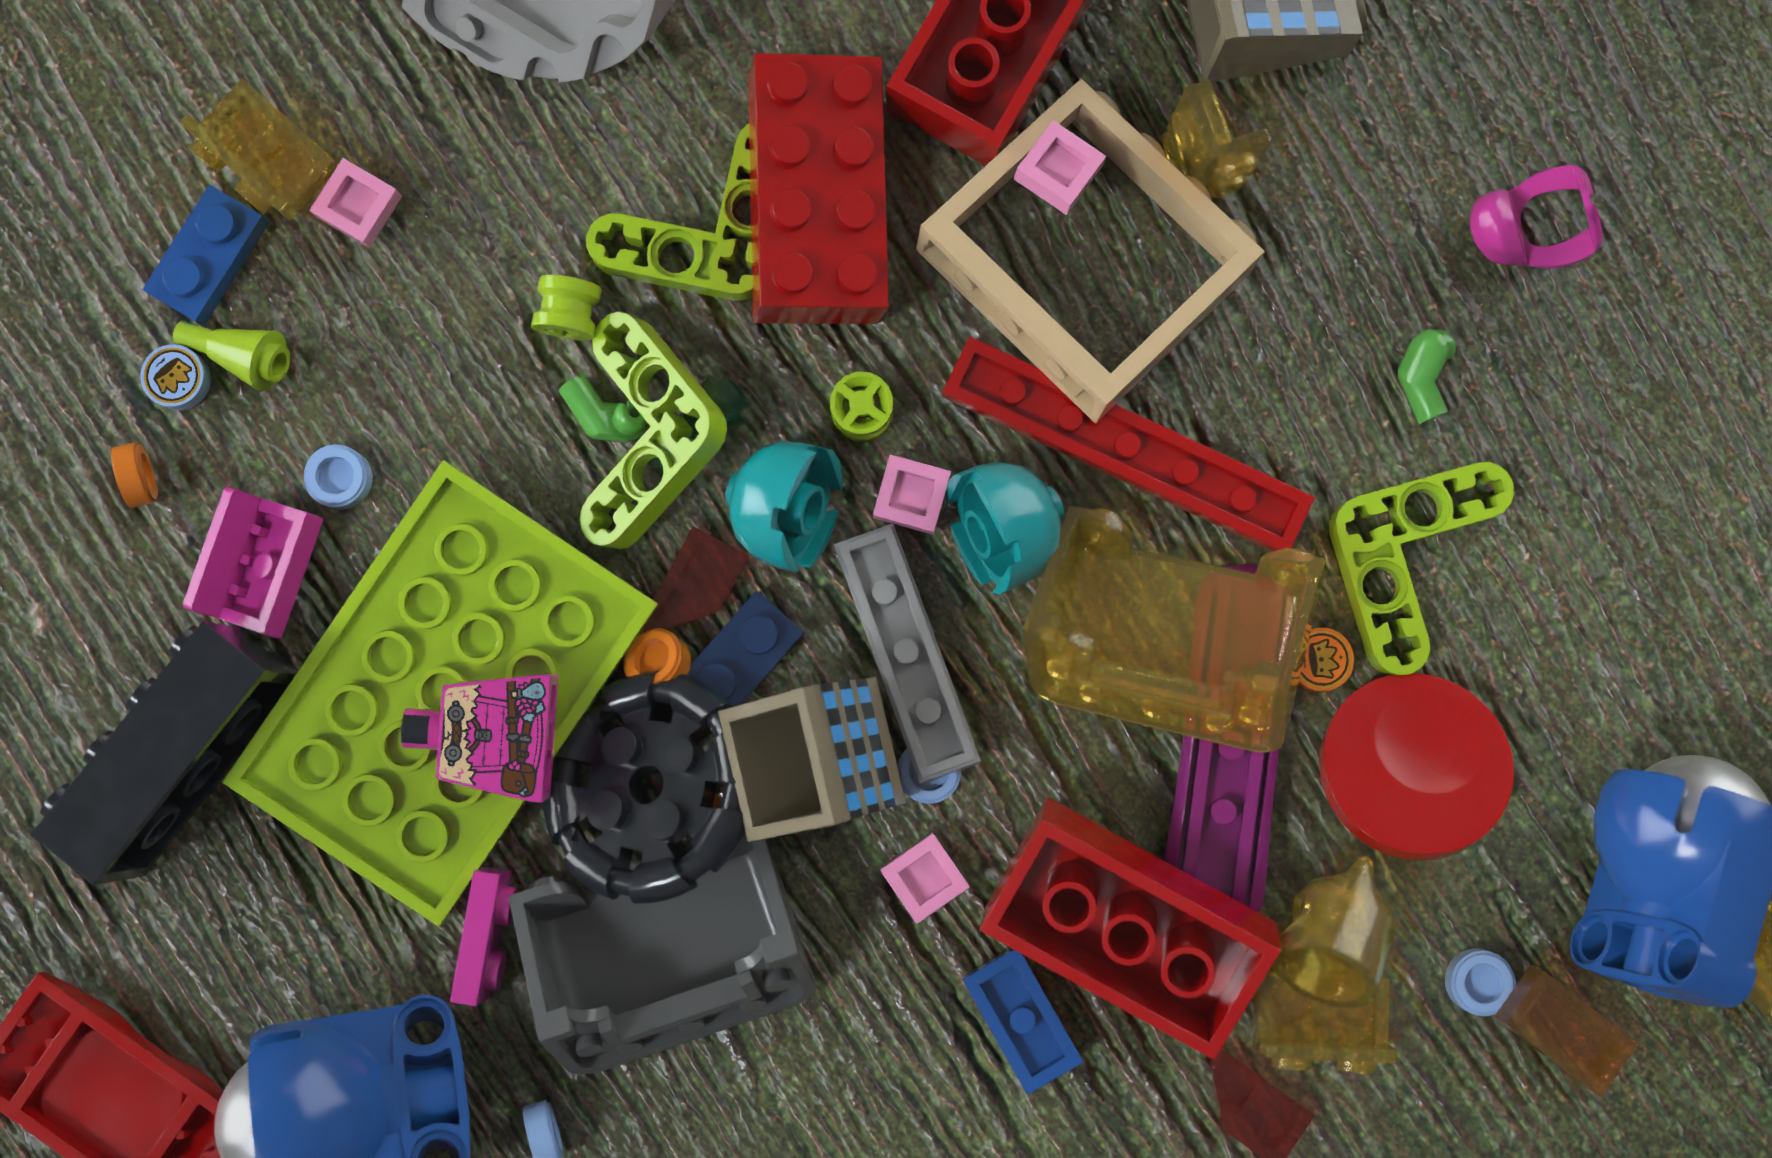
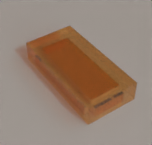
M1530 965L1494 1016L1499 1022L1582 1086L1600 1097L1604 1095L1639 1045L1548 973L1533 965Z

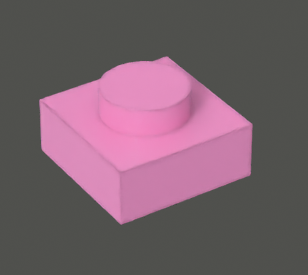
M1053 120L1018 166L1014 180L1067 215L1102 168L1106 155Z
M342 158L309 211L320 220L370 248L402 195L394 187Z
M890 454L873 512V518L934 535L951 471Z
M933 832L880 868L881 873L916 924L970 887Z

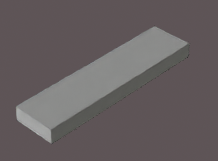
M892 523L834 544L920 785L980 764L979 754L894 524Z

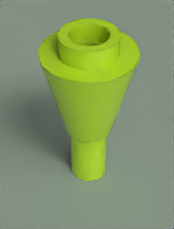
M187 321L177 323L173 331V341L175 344L207 354L211 360L257 391L262 392L270 389L275 383L280 382L285 377L289 369L290 352L283 334L279 331L212 330Z

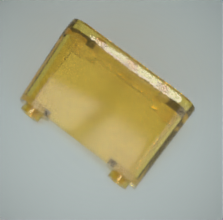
M1069 505L1061 526L1058 548L1049 558L1023 627L1030 684L1040 696L1062 706L1244 750L1262 753L1273 752L1281 748L1289 725L1323 581L1325 558L1311 556L1298 549L1283 548L1263 555L1255 574L1133 548L1131 531L1116 513L1101 508L1091 510Z

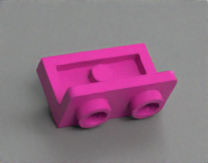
M226 487L221 495L183 601V607L264 635L282 639L324 518L231 487Z

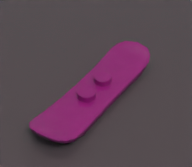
M1254 564L1220 566L1208 575L1197 594L1183 742L1163 860L1259 912L1264 898L1277 762L1300 607L1296 590L1283 574Z

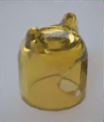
M1360 856L1346 873L1312 879L1299 890L1294 898L1292 908L1293 923L1279 937L1281 952L1272 965L1278 977L1294 991L1313 1001L1333 1007L1355 1008L1365 1006L1377 997L1395 941L1394 911L1374 885V862L1368 856Z

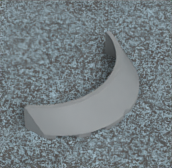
M403 0L402 8L432 37L449 49L461 51L475 65L514 79L525 80L531 76L558 79V83L583 79L590 74L612 67L629 57L652 36L675 0Z

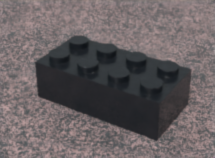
M202 621L198 627L194 625L185 630L172 644L168 653L172 660L156 679L150 678L143 682L130 696L126 703V709L130 712L114 731L109 730L103 733L87 749L83 757V761L87 765L71 784L66 783L60 786L44 802L40 810V814L44 818L30 836L91 885L144 877L238 760L299 671L247 629Z

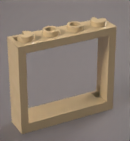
M1082 79L1074 84L921 225L916 250L1095 424L1249 276L1265 252L1257 244L1256 237L1248 226L1237 219H1230L1211 201L1208 190L1200 181L1191 176H1184L1166 159L1163 148L1153 137L1145 133H1139L1121 116L1116 103L1107 94L1101 91H1094ZM1053 120L1064 128H1067L1071 123L1077 127L1222 265L1112 373H1109L959 228L961 224L1015 176L1020 163Z

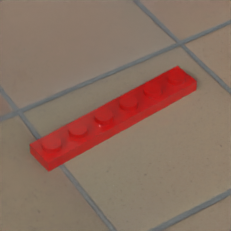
M971 336L968 337L942 392V397L1283 557L1289 555L1315 499L1314 496L1117 404L1095 424L1039 368Z

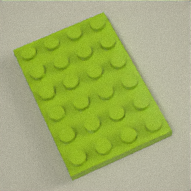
M443 460L222 783L439 927L446 921L471 884L474 870L481 869L526 800L437 779V750L402 747L401 724L405 709L440 710L443 685L541 674H559L554 761L555 756L607 683L628 649L659 606V603Z

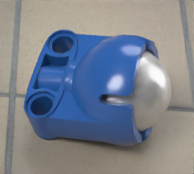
M1700 755L1677 756L1653 764L1644 771L1635 769L1614 770L1600 791L1594 812V841L1600 860L1584 916L1576 924L1571 935L1570 952L1573 961L1582 968L1653 995L1700 1006L1731 1008L1741 1004L1751 993L1755 983L1756 966L1754 955L1769 901L1772 900V806L1764 792L1751 777L1739 768L1713 757Z
M419 995L409 999L403 1005L273 1024L251 1034L249 1038L251 1053L248 1057V1062L231 1078L223 1091L216 1110L215 1139L221 1158H425L436 1150H447L452 1152L457 1158H471L469 1108L462 1050L455 1019L451 1008L445 1001L433 995ZM422 1021H432L443 1029L440 1038L428 1045H418L411 1042L407 1034L415 1024Z

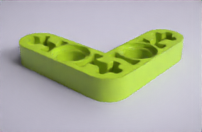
M749 124L740 131L735 142L715 233L620 213H609L594 221L586 234V247L595 265L605 273L622 278L732 301H744L752 298L753 275H742L739 284H731L728 273L721 269L723 264L733 265L736 260L738 251L737 240H726L727 235L731 233L737 238L748 241L745 257L748 268L752 270V243L749 242L751 241L752 234L751 226L739 223L733 215L736 203L741 198L750 196L751 179L740 180L742 174L750 178ZM616 231H623L627 243L645 248L644 236H653L648 245V266H640L642 258L637 251L620 249L616 259L609 258L605 246L600 244L602 239L612 240ZM673 242H683L694 250L692 265L680 273L666 271L659 263L662 250Z
M615 312L608 314L602 319L595 329L592 340L593 352L599 363L650 425V428L587 498L580 514V527L585 538L592 544L620 550L629 548L637 542L719 451L725 441L727 425L720 408L655 329L645 320L627 313ZM624 333H628L625 338L627 345L635 354L642 356L639 360L622 353L624 344L620 339ZM666 369L670 382L668 390L664 397L653 402L649 396L648 389L650 380L656 372ZM679 410L687 415L699 418L695 424L696 430L699 432L695 440L690 439L693 433L692 427L684 417L675 415ZM658 457L663 465V477L655 489L647 491L643 484V471L649 461ZM634 499L638 501V505H633L630 503ZM611 508L617 509L613 515V520L617 526L613 531L607 530L612 523V519L608 514Z
M1491 462L1474 463L1357 496L1338 506L1332 513L1329 522L1330 538L1366 656L1371 665L1380 673L1385 675L1412 674L1421 669L1428 660L1430 653L1429 636L1401 544L1483 522L1505 512L1512 502L1514 486L1508 472L1501 466ZM1475 476L1478 477L1481 485L1492 484L1495 495L1486 499V509L1483 502L1478 499L1453 507V500L1450 495L1465 491L1476 485ZM1444 482L1449 483L1448 490L1443 485ZM1412 492H1423L1433 498L1437 514L1431 525L1421 527L1408 519L1405 513V502ZM1382 500H1389V510L1387 509L1386 505L1382 502ZM1358 509L1361 518H1370L1389 511L1392 523L1367 532L1366 538L1368 543H1363L1360 534L1349 535L1346 530V523L1355 518L1354 510ZM1454 511L1459 516V519L1453 518ZM1393 526L1399 533V536L1392 535ZM1372 569L1386 571L1395 582L1394 596L1386 604L1379 605L1373 603L1366 597L1363 591L1362 583L1364 577ZM1402 608L1405 618L1392 620V624L1398 638H1409L1412 643V650L1403 653L1404 664H1400L1397 656L1386 657L1383 652V645L1392 641L1388 622L1374 626L1372 616L1389 614Z

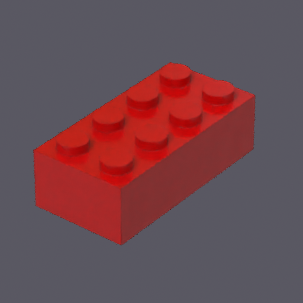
M936 0L886 85V111L986 166L1010 144L1093 0Z
M755 53L748 76L753 323L877 324L889 308L882 57Z
M1049 797L1043 803L989 898L979 929L981 932L1215 1060L1281 952L1277 922Z

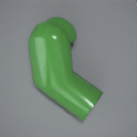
M1427 329L1420 332L1411 340L1398 367V380L1418 424L1425 423L1449 412L1435 383L1446 360L1453 358L1456 351L1455 339L1446 330Z
M584 374L570 379L559 389V393L589 437L597 440L628 443L644 434L647 422L631 401L628 400L627 404L603 402Z

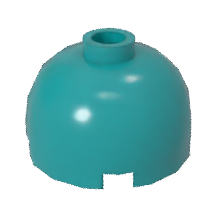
M780 441L766 445L756 451L746 460L740 470L731 476L725 492V501L729 507L731 525L736 539L754 558L768 565L791 572H799L797 565L810 568L816 563L829 542L839 511L833 509L826 511L830 501L831 489L842 491L843 485L841 464L835 452L831 449L812 444Z
M1002 462L978 465L957 473L948 480L945 493L946 506L957 502L960 517L959 521L950 524L951 532L963 561L981 585L993 581L997 586L992 593L1000 595L1022 586L1045 572L1055 559L1061 538V522L1064 519V508L1061 499L1052 487H1046L1035 474L1023 466Z

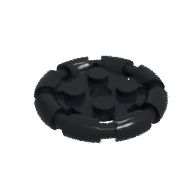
M659 671L640 672L641 674L625 676L604 686L601 689L603 696L595 701L584 713L555 756L551 796L543 801L545 823L551 843L561 845L566 854L563 864L577 880L597 894L611 900L617 899L620 895L629 896L634 904H651L682 896L696 889L698 886L697 880L709 870L718 872L730 859L746 833L743 814L740 810L735 788L736 781L732 775L718 711L734 706L713 686L687 674L681 673L676 679L653 684L655 674ZM665 704H671L674 711L671 724L661 721ZM620 715L626 728L617 727L609 731L606 725ZM712 732L715 736L712 748L704 753L698 742ZM581 764L593 766L588 789L576 787ZM659 770L664 781L662 792L655 801L645 804L641 797L642 782L648 774ZM716 785L725 786L720 808L712 807L715 799ZM591 826L600 829L603 834L589 843L584 832ZM690 833L693 838L691 841L693 850L683 857L677 845L674 844ZM633 850L643 852L641 863L634 870L629 869Z

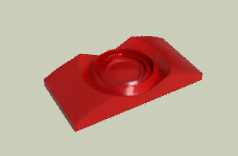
M45 971L38 972L0 1024V1112L64 1158H221L215 1139L216 1110L224 1091L203 1071L165 1053L142 1037L112 1007Z

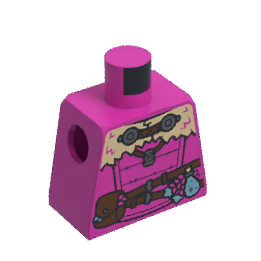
M541 674L443 685L440 710L405 709L401 724L402 747L437 750L436 778L439 780L521 800L542 803L551 796L559 674Z

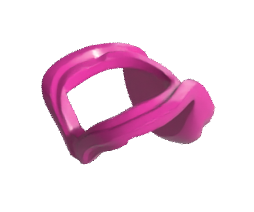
M1576 165L1558 166L1530 176L1512 190L1500 189L1480 196L1474 202L1470 214V230L1478 249L1486 258L1497 264L1545 269L1570 266L1592 256L1600 248L1603 234L1598 208L1592 203L1591 198L1594 194L1588 175ZM1578 189L1584 204L1588 229L1556 245L1540 247L1530 244L1521 228V213L1526 203L1531 198L1542 193Z

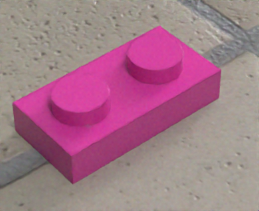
M484 867L473 872L450 1002L477 1006L489 999L491 990L499 991L506 967V952L498 951L502 925L510 926L513 921L508 896L518 893L517 888L509 887L512 875L510 870Z

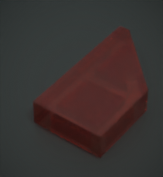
M693 526L653 599L659 605L641 632L645 633L647 630L654 628L667 630L721 613L750 559L749 555Z
M1221 1048L1215 1060L1208 1057L1221 1128L1261 1158H1286L1315 1115Z

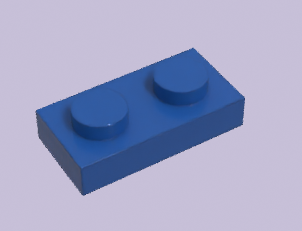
M209 184L142 290L204 327L270 222L261 214Z
M1010 948L961 977L1027 1095L1083 1063L1081 1056L1023 954Z

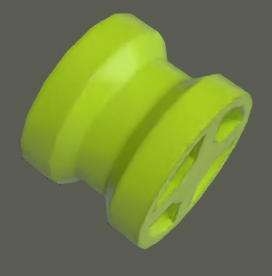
M540 276L537 290L542 296L540 310L533 314L532 329L564 339L592 340L596 329L595 324L591 320L592 308L600 302L601 287L592 282L569 276Z
M854 372L844 376L836 383L830 397L831 417L836 429L844 437L856 442H868L877 439L888 429L893 416V396L889 386L881 377L870 372ZM867 415H869V416L871 417V418H869V417H866V418H858V417H864V416H867Z

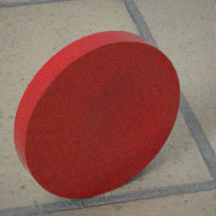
M1420 673L1394 674L1375 679L1363 685L1352 693L1339 707L1328 724L1320 748L1319 770L1326 798L1336 816L1359 840L1393 857L1417 861L1436 860L1468 849L1494 827L1505 811L1511 797L1514 781V762L1509 741L1499 721L1490 709L1471 692L1437 676Z

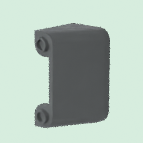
M745 833L735 852L718 872L709 870L697 880L698 886L696 889L667 901L651 904H634L630 897L620 895L617 899L611 900L594 891L585 894L578 885L566 882L564 878L558 876L538 879L531 883L527 890L508 896L538 1041L567 1071L573 1074H592L605 1071L792 1007L814 994L816 985L768 838L748 842Z

